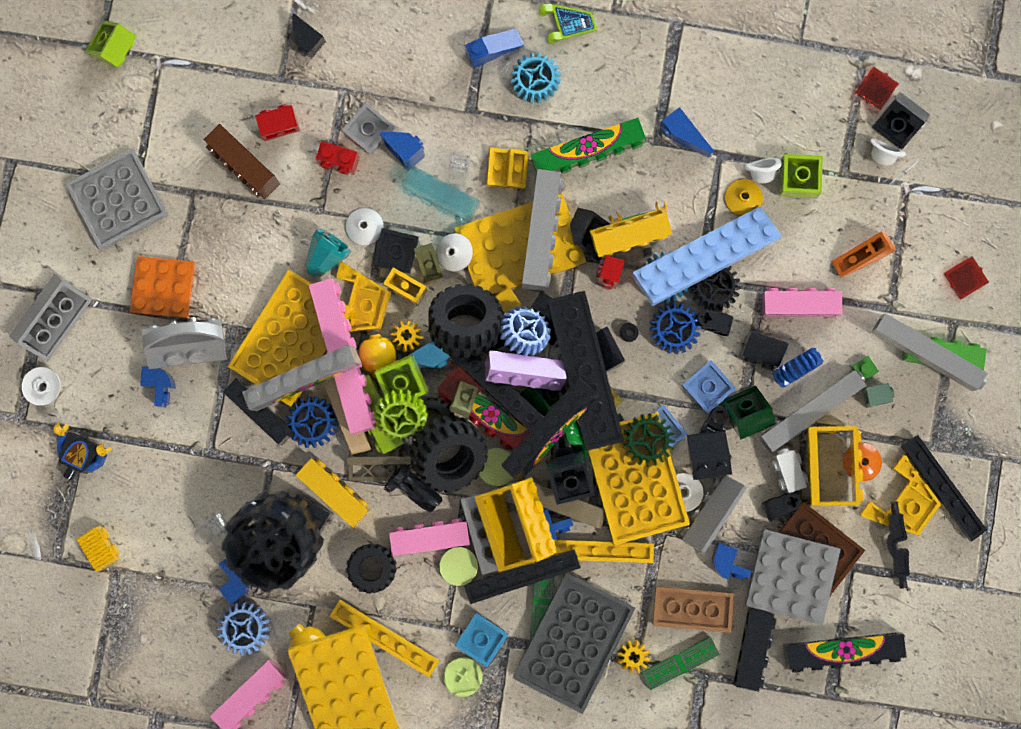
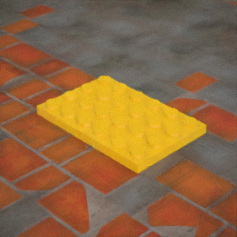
M558 194V197H561L559 213H555V216H559L557 232L553 231L552 234L556 235L554 250H550V254H554L552 269H548L547 273H551V275L587 263L583 250L574 245L570 228L572 219L563 194ZM533 202L455 228V232L465 236L472 245L473 255L467 267L474 287L478 285L484 291L487 289L493 296L502 288L507 289L510 287L513 289L522 286Z
M288 269L228 365L230 369L254 384L259 385L326 355V345L309 285L312 283ZM345 304L346 312H344V315L348 319L354 309ZM303 391L281 401L293 407Z
M658 412L651 413L652 420L655 419L656 415H659ZM633 419L619 422L623 437H628L629 435L623 432L624 429L631 430L627 424L630 422L635 425ZM648 424L651 433H662L657 426ZM642 425L634 431L633 441L642 438ZM646 434V438H643V441H640L639 443L648 442L651 448V442L654 441V439H657L658 437L650 438L649 435ZM664 439L655 442L656 455L662 450ZM628 441L588 451L614 545L690 525L671 455L668 458L662 455L663 463L657 458L656 466L653 465L652 460H650L649 466H645L646 460H643L642 464L639 465L638 461L640 458L637 457L632 461L631 458L634 454L626 455L630 448H623V445L628 444ZM635 446V449L640 454L650 456L645 446Z
M365 625L288 648V653L315 729H400Z

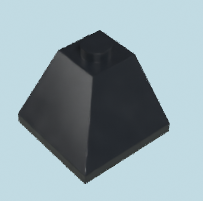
M577 208L570 222L574 245L600 262L602 257H598L595 252L590 231L610 225V223L594 211Z

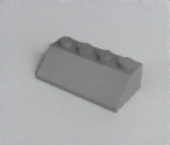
M54 274L9 337L20 346L48 362L92 299Z
M727 475L715 479L712 484L714 489L711 493H706L701 501L704 504L700 510L697 508L691 516L692 522L689 526H684L680 532L682 535L680 540L700 553L706 552L748 488Z

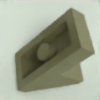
M429 243L414 248L424 281L428 282L443 277L433 244Z
M460 381L450 405V411L469 418L478 387Z

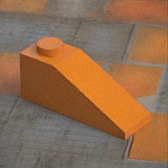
M881 231L836 258L832 263L839 276L843 278L881 260L896 251L888 235Z

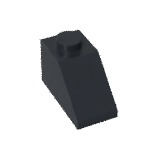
M293 14L292 23L294 42L297 46L296 50L302 56L306 57L307 55L312 59L325 44L324 36L296 14Z

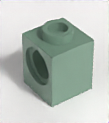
M889 383L862 389L866 408L893 402L894 390L889 386Z

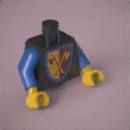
M58 422L53 430L56 433L59 462L67 466L63 474L64 478L73 481L77 472L83 474L92 473L104 465L107 453L112 450L111 447L106 449L104 448L105 442L98 445L73 432L66 433L69 425L65 424L62 429L60 422Z

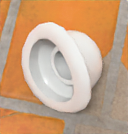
M876 138L870 139L873 145L871 151L872 159L880 165H893L898 157L906 156L905 151Z
M768 158L748 163L744 168L751 172L755 182L764 184L776 178L777 169L782 166L783 162L778 158Z

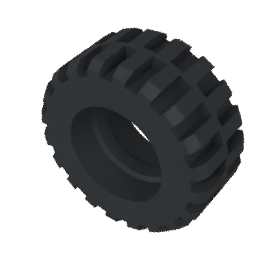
M456 284L455 287H447L444 292L440 291L431 301L428 311L430 338L435 342L437 348H442L444 353L448 355L451 353L454 357L464 356V358H470L473 355L475 357L480 356L482 352L487 353L491 350V347L493 348L497 344L501 336L502 307L499 304V300L492 296L490 291L487 289L484 291L478 285L474 287L472 284H466V286ZM469 315L479 319L481 322L465 327L456 325L450 320L456 316Z
M451 415L450 418L442 416L441 419H434L429 425H424L422 427L423 430L416 434V440L412 441L411 444L412 450H410L409 457L415 472L429 489H434L436 492L444 491L449 493L452 490H462L463 486H469L472 480H476L479 477L478 474L484 470V463L487 462L488 446L483 436L466 418H459V416ZM455 445H461L458 453L452 459L443 463H437L439 456L446 449Z

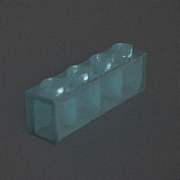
M412 166L402 184L405 194L412 198L415 196L419 197L425 205L438 207L439 212L444 215L449 213L455 216L454 219L462 224L465 222L471 223L480 206V200L415 166Z

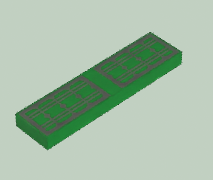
M554 577L534 583L530 640L553 598Z
M708 637L641 673L651 691L720 654L712 638Z

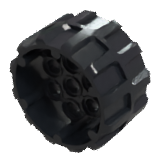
M281 491L279 494L270 495L268 492L259 493L252 501L246 502L225 526L227 534L221 543V549L225 551L228 561L226 566L247 587L250 585L266 593H270L278 588L283 590L292 588L298 579L304 577L317 561L316 555L323 546L324 539L320 535L319 526L321 522L319 517L314 516L307 507L309 504L306 501H300L289 496V492ZM252 520L258 521L254 522L250 526L248 525ZM295 557H297L298 559L295 561V563H294V565H293V563L291 562V560H293V559H295Z

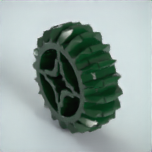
M649 413L648 419L645 420L644 414H641V421L634 417L635 425L630 422L627 424L631 430L624 429L623 432L629 435L628 437H622V440L628 441V444H624L623 448H630L626 455L633 453L632 461L637 457L640 458L638 461L639 465L642 464L643 460H646L645 466H649L650 460H652L653 465L656 466L657 458L663 463L662 455L667 458L670 457L666 450H674L672 446H669V443H675L674 439H669V436H673L674 432H667L671 425L663 426L666 419L658 422L659 415H656L655 419L652 420V414ZM648 424L657 426L662 433H651ZM642 425V438L633 441L634 431ZM646 434L649 435L650 438L658 437L657 439H654V441L651 442V448L648 442L639 443L640 441H643V438H646ZM664 439V446L656 455L655 442ZM635 446H645L650 456L640 454L635 449Z

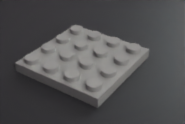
M134 149L66 183L76 206L101 251L168 216Z
M763 529L745 606L823 626L840 549Z

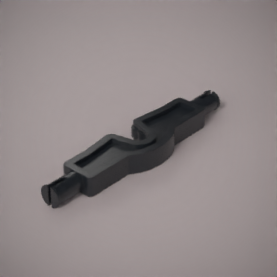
M892 501L890 502L891 514H888L890 533L887 538V549L893 557L894 574L896 577H899V588L906 589L908 588L906 576H910L909 550L907 548H896V544L906 541L907 533L904 525V516L902 513H899V502Z

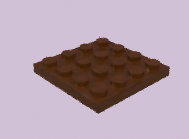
M801 502L800 507L794 511L778 532L840 549L830 596L865 552V549L805 502Z

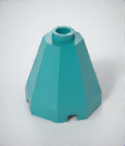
M317 229L313 234L305 262L307 273L315 278L325 275L345 260L352 252L335 235L331 233L328 236L325 235V230Z

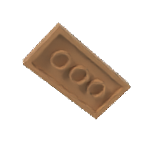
M655 586L653 626L731 633L734 593Z

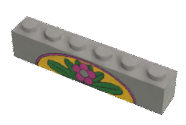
M346 345L247 389L242 393L249 410L258 411L362 364L355 347Z

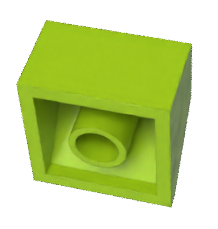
M103 20L85 53L109 66L119 68L125 62L128 50L134 46L136 35L119 23Z

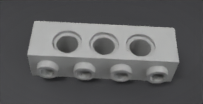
M477 494L460 500L481 573L484 575L498 571L494 557L489 558L484 553L485 548L490 546L488 538L483 539L480 537L479 531L484 525L482 520H477L474 517V511L478 509L475 496L481 495Z

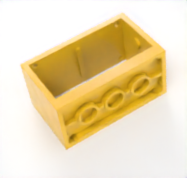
M857 426L808 427L806 433L809 506L860 505V502L864 500L863 489L860 490L859 482L863 481V472L859 470V463L862 462V451L858 450V443L861 442V431L857 430ZM837 432H850L852 501L839 502V500H831V502H820L817 433L837 434Z
M533 478L475 496L499 572L537 562L557 553L555 542L549 530V523L545 518L543 505L539 500ZM510 489L532 554L528 557H523L503 496L505 491Z

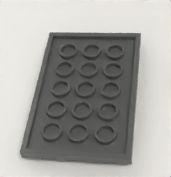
M565 573L512 678L583 714L635 607L569 573Z

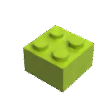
M784 154L781 158L783 164L780 167L779 197L817 199L822 194L823 156Z
M413 354L380 367L375 371L376 378L384 395L385 393L391 395L392 390L399 393V390L402 389L403 393L409 390L411 396L416 393L419 397L428 391L426 382Z

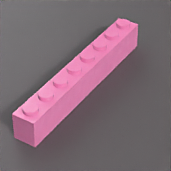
M330 278L310 284L309 288L327 352H333L346 345L354 346L356 349V342L349 333L351 324L344 315L346 307L344 301H340L339 294L341 289L339 283H335ZM362 365L334 377L348 428L352 435L376 429L374 412L371 411L370 407L372 399L365 390L367 381L364 374L361 375L360 372Z

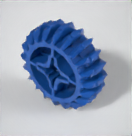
M672 303V309H670L668 304H665V311L659 308L658 313L660 315L653 314L657 321H650V324L655 326L649 328V332H655V334L651 335V339H658L654 345L657 346L661 343V351L668 347V354L674 349V354L677 355L679 348L682 353H685V346L689 350L692 349L691 343L696 344L698 342L694 337H700L701 335L695 331L701 329L700 325H695V323H698V319L692 318L696 312L694 311L689 314V306L682 310V303L678 308H676V303ZM673 314L681 315L687 321L680 322ZM667 316L668 327L660 331V322ZM673 324L678 327L682 326L677 333L669 331ZM690 326V335L683 342L682 330ZM670 335L674 337L678 344L668 342L663 336Z
M810 348L774 370L772 375L775 382L780 387H786L822 365V356L816 348Z
M308 396L307 403L301 398L300 406L296 402L294 403V407L297 408L295 411L293 409L288 410L290 413H293L292 417L286 416V419L291 420V423L286 425L292 427L291 434L295 433L292 440L295 441L300 438L298 445L301 446L305 441L306 448H309L310 442H312L313 448H317V442H319L320 446H324L323 439L327 442L331 441L327 436L328 434L335 436L331 428H338L337 425L332 424V422L338 421L337 417H332L335 414L334 410L329 411L332 405L327 404L324 406L326 404L325 399H322L319 403V397H315L312 402V398ZM313 407L321 408L326 418L316 417ZM307 408L306 417L297 421L299 414ZM313 417L314 420H317L319 422L314 423L313 427L311 428V425L306 423L311 421V418ZM327 423L324 432L316 436L318 427ZM298 427H307L311 438L304 437L299 432Z

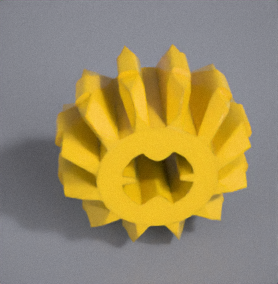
M407 320L404 326L403 321H399L401 327L399 328L396 325L393 327L397 333L391 332L392 337H397L392 340V343H398L396 346L398 350L404 346L403 351L405 353L408 351V347L413 352L415 351L414 344L418 347L421 346L417 340H423V336L417 334H420L422 329H416L418 326L416 322L411 326V321ZM405 332H409V334L412 337L411 339L408 338L409 340L405 341V338L402 337V335L405 334Z
M627 640V648L623 644L620 645L624 652H617V655L623 656V658L617 660L618 663H624L622 665L623 670L629 666V673L631 674L634 667L637 673H640V665L644 669L647 668L643 661L650 662V658L644 657L650 651H642L646 645L642 643L638 647V640L634 641L633 646L631 641ZM631 652H634L635 654L639 655L638 657H636V661L629 659V656H631Z

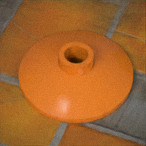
M858 443V450L862 451V459L865 458L867 460V465L865 466L861 462L859 463V470L863 472V481H869L879 474L882 467V458L874 446L867 443ZM848 448L843 458V465L846 473L851 477L850 448Z

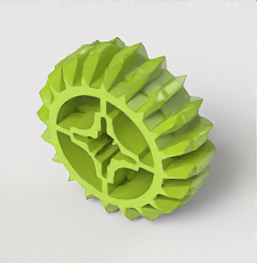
M402 389L399 390V393L392 390L391 395L385 393L384 399L380 398L378 404H376L374 412L375 424L380 432L384 431L385 437L391 434L392 440L395 437H398L400 441L402 437H406L409 440L410 435L416 436L417 431L421 432L423 430L422 427L426 425V405L423 404L422 398L418 399L416 393L411 396L409 390L406 393H403ZM407 406L412 408L416 412V414L412 413V411L409 410ZM386 417H389V419L393 420L394 423L390 422Z

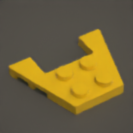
M341 262L336 278L354 283L348 304L349 307L354 309L348 318L351 324L349 332L380 330L391 292L344 262Z
M902 455L892 469L907 479L908 483L895 501L899 502V513H902L904 516L906 532L919 536L941 503L918 475L919 473L913 468L907 456ZM869 501L859 516L889 526L888 514H891V506L887 512H884Z

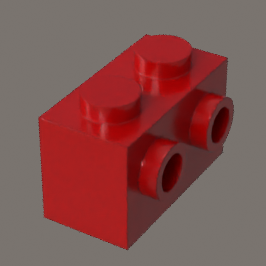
M283 104L278 106V109L271 111L269 109L263 110L258 115H255L261 137L264 141L300 131L292 105Z
M322 141L316 155V161L321 168L328 170L332 168L345 175H348V173L355 174L360 158L357 151Z
M606 256L604 263L599 264L595 278L599 279L598 284L601 285V288L606 290L616 289L624 260Z

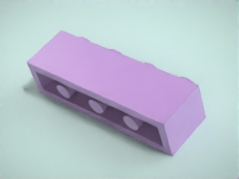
M489 351L485 361V381L561 391L566 381V371L562 360Z

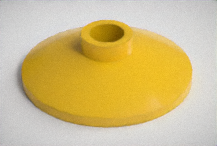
M736 180L726 190L725 203L728 209L735 215L743 216L762 205V191L751 180ZM746 193L748 199H743L742 194Z

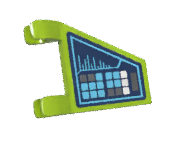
M543 4L539 8L540 16L553 13L559 32L548 34L547 41L549 44L597 31L592 12L553 4Z

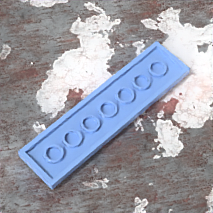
M760 206L634 271L632 277L651 305L654 306L780 240L782 235Z

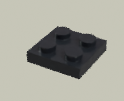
M382 228L373 266L390 270L394 267L400 272L411 274L415 257L414 248H417L419 236Z

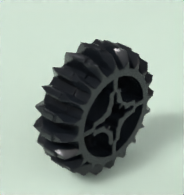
M732 266L717 272L714 279L706 278L690 286L695 289L690 290L689 293L696 294L692 300H700L697 304L698 307L704 303V310H708L709 306H711V311L715 312L717 306L721 312L723 311V305L728 309L730 307L729 302L732 304L736 302L733 297H739L740 294L735 290H740L741 286L735 285L740 282V278L734 279L737 272L730 273ZM722 276H725L728 280L730 289L722 283ZM717 280L719 288L712 293L713 286L711 285ZM700 284L707 289V298L701 292ZM717 293L728 295L723 300L713 301Z

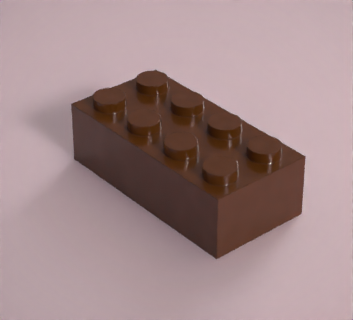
M220 123L203 139L207 144L205 148L217 160L219 159L229 172L234 170L233 174L243 185L247 183L246 186L257 198L261 196L265 200L280 185L275 175Z

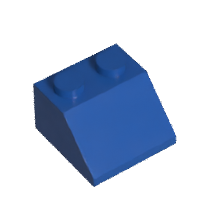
M383 131L380 133L383 144L408 171L425 157V148L422 146L423 142L418 136L413 137L410 133Z

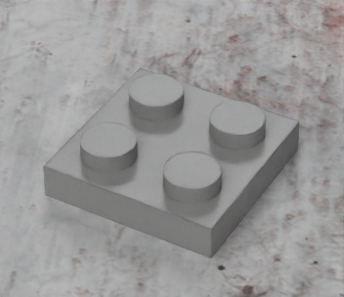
M365 103L341 131L371 156L382 144L380 133L383 131L392 132L395 126L368 103Z

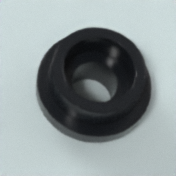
M626 323L620 328L619 334L623 341L633 342L637 339L639 331L634 324ZM631 330L632 336H627L625 331Z

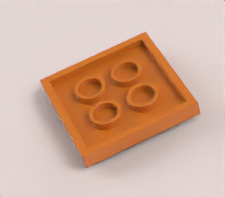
M137 256L130 313L188 319L195 262Z

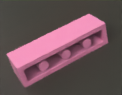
M768 288L767 291L762 293V317H839L842 315V291H836L835 288H826L824 291H817L816 288H807L805 291H798L797 288H787L786 291H779L778 288Z
M463 518L453 519L451 524L444 525L443 521L433 522L432 527L426 528L424 524L413 525L412 530H405V527L393 528L394 532L389 533L392 556L470 545L468 524L463 522Z
M272 659L268 660L210 717L221 729H238L242 725L240 721L245 716L249 718L257 711L254 708L257 704L261 703L263 705L271 697L269 693L273 689L277 691L285 684L283 679L287 675Z

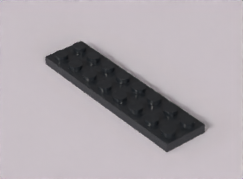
M585 290L547 300L569 387L571 388L581 378L600 394L578 418L586 451L624 442Z

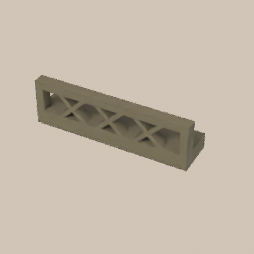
M347 457L349 481H388L390 477L384 476L387 473L390 476L393 475L390 470L394 465H410L408 467L410 470L412 467L410 457ZM361 465L366 472L361 477H353V466ZM364 465L372 466L369 469H367ZM375 465H380L385 470L380 477H375L370 472Z

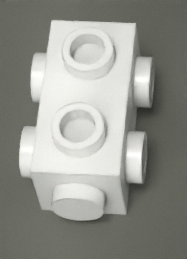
M788 448L777 451L778 455L773 456L772 465L774 471H778L780 489L784 490L785 493H790L806 488L808 478L806 473L801 470L800 464H802L799 453H796L795 450L789 451Z

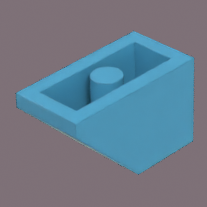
M433 341L412 353L418 366L430 369H441L448 365L447 361L450 360L448 354L444 353L442 348H437Z

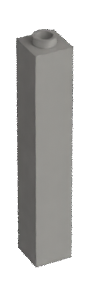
M886 313L880 316L871 331L873 334L971 391L982 389L986 384L987 379L985 377L988 374L987 372Z
M856 370L849 372L758 438L769 453L774 452L867 386L864 382V376Z

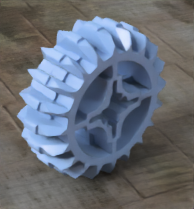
M525 305L522 308L519 306L514 309L511 308L504 314L501 322L502 326L500 327L501 340L506 341L504 346L509 345L511 347L510 351L516 350L517 354L522 352L525 356L528 354L533 356L536 353H540L547 346L551 337L549 335L551 329L547 328L549 322H544L545 316L541 317L539 311L534 312L533 307L528 310Z
M243 602L242 608L239 603H235V609L229 606V613L226 611L222 612L226 619L220 618L218 620L223 626L217 627V630H222V633L217 636L218 638L224 637L225 640L221 641V645L228 643L227 651L234 647L233 654H237L240 649L241 656L245 655L246 650L250 655L253 653V649L258 651L260 650L259 645H265V641L262 638H269V635L265 634L264 631H270V627H265V624L270 621L269 619L263 620V617L267 615L266 612L259 614L261 607L253 610L254 603L247 607V602ZM240 612L250 614L245 621L234 617ZM254 619L258 623V635H256L252 628ZM230 622L232 623L231 625L235 629L233 638L231 637L229 632ZM248 623L246 625V629H248V631L241 633L240 629L242 628H240V626ZM243 636L254 640L251 644L246 645L237 643Z

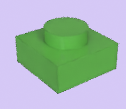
M869 356L851 367L853 370L860 372L864 376L865 381L879 372Z

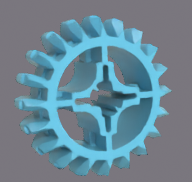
M540 52L537 54V57H534L533 53H530V58L524 55V61L518 59V65H513L514 72H511V77L513 78L511 84L514 85L513 91H518V97L524 95V101H527L528 98H531V103H534V99H538L540 104L542 98L548 101V95L553 97L555 95L554 91L559 90L558 84H561V79H559L561 72L557 71L559 66L553 65V59L547 61L548 55L541 58ZM535 65H537V67H536L535 69H529V68H528V67H530V66H535ZM544 68L549 72L551 81L547 80V77L543 75ZM539 73V80L537 79V81L534 80L533 82V76L535 78ZM521 75L525 76V79L529 81L528 88L522 84ZM537 87H543V88H544V89L539 90V91H534V89L537 88Z

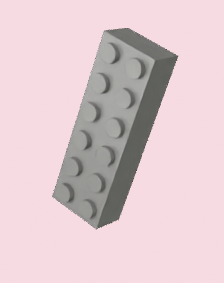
M537 170L522 290L542 291L545 293V287L549 288L551 273L547 272L548 269H552L554 254H550V250H554L556 235L552 234L553 231L557 232L559 216H555V213H559L561 197H558V194H562L564 181L563 178H560L561 172Z

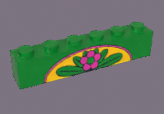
M635 118L531 154V161L536 174L538 169L565 174L570 172L571 168L577 166L579 168L585 167L591 161H603L607 159L608 155L614 154L617 156L624 153L626 149H638L643 146L646 137L639 118Z

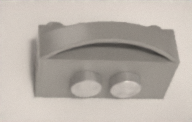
M191 317L190 321L185 323H177V320H174L173 323V320H171L167 326L158 327L151 325L147 329H142L143 350L149 370L227 360L221 320L209 318L205 322H197L195 317L193 319Z

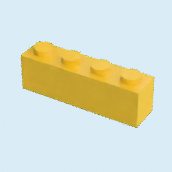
M661 208L591 230L590 234L598 257L605 258L606 256H612L613 253L618 251H629L631 247L637 245L645 246L650 241L656 239L664 240L669 235H672L668 214Z
M311 458L296 476L352 528H355L370 511L367 508L369 504L361 497L357 499L353 495L355 491L347 484L343 486L339 482L341 478L333 471L329 473L325 469L326 465L319 458L317 460Z

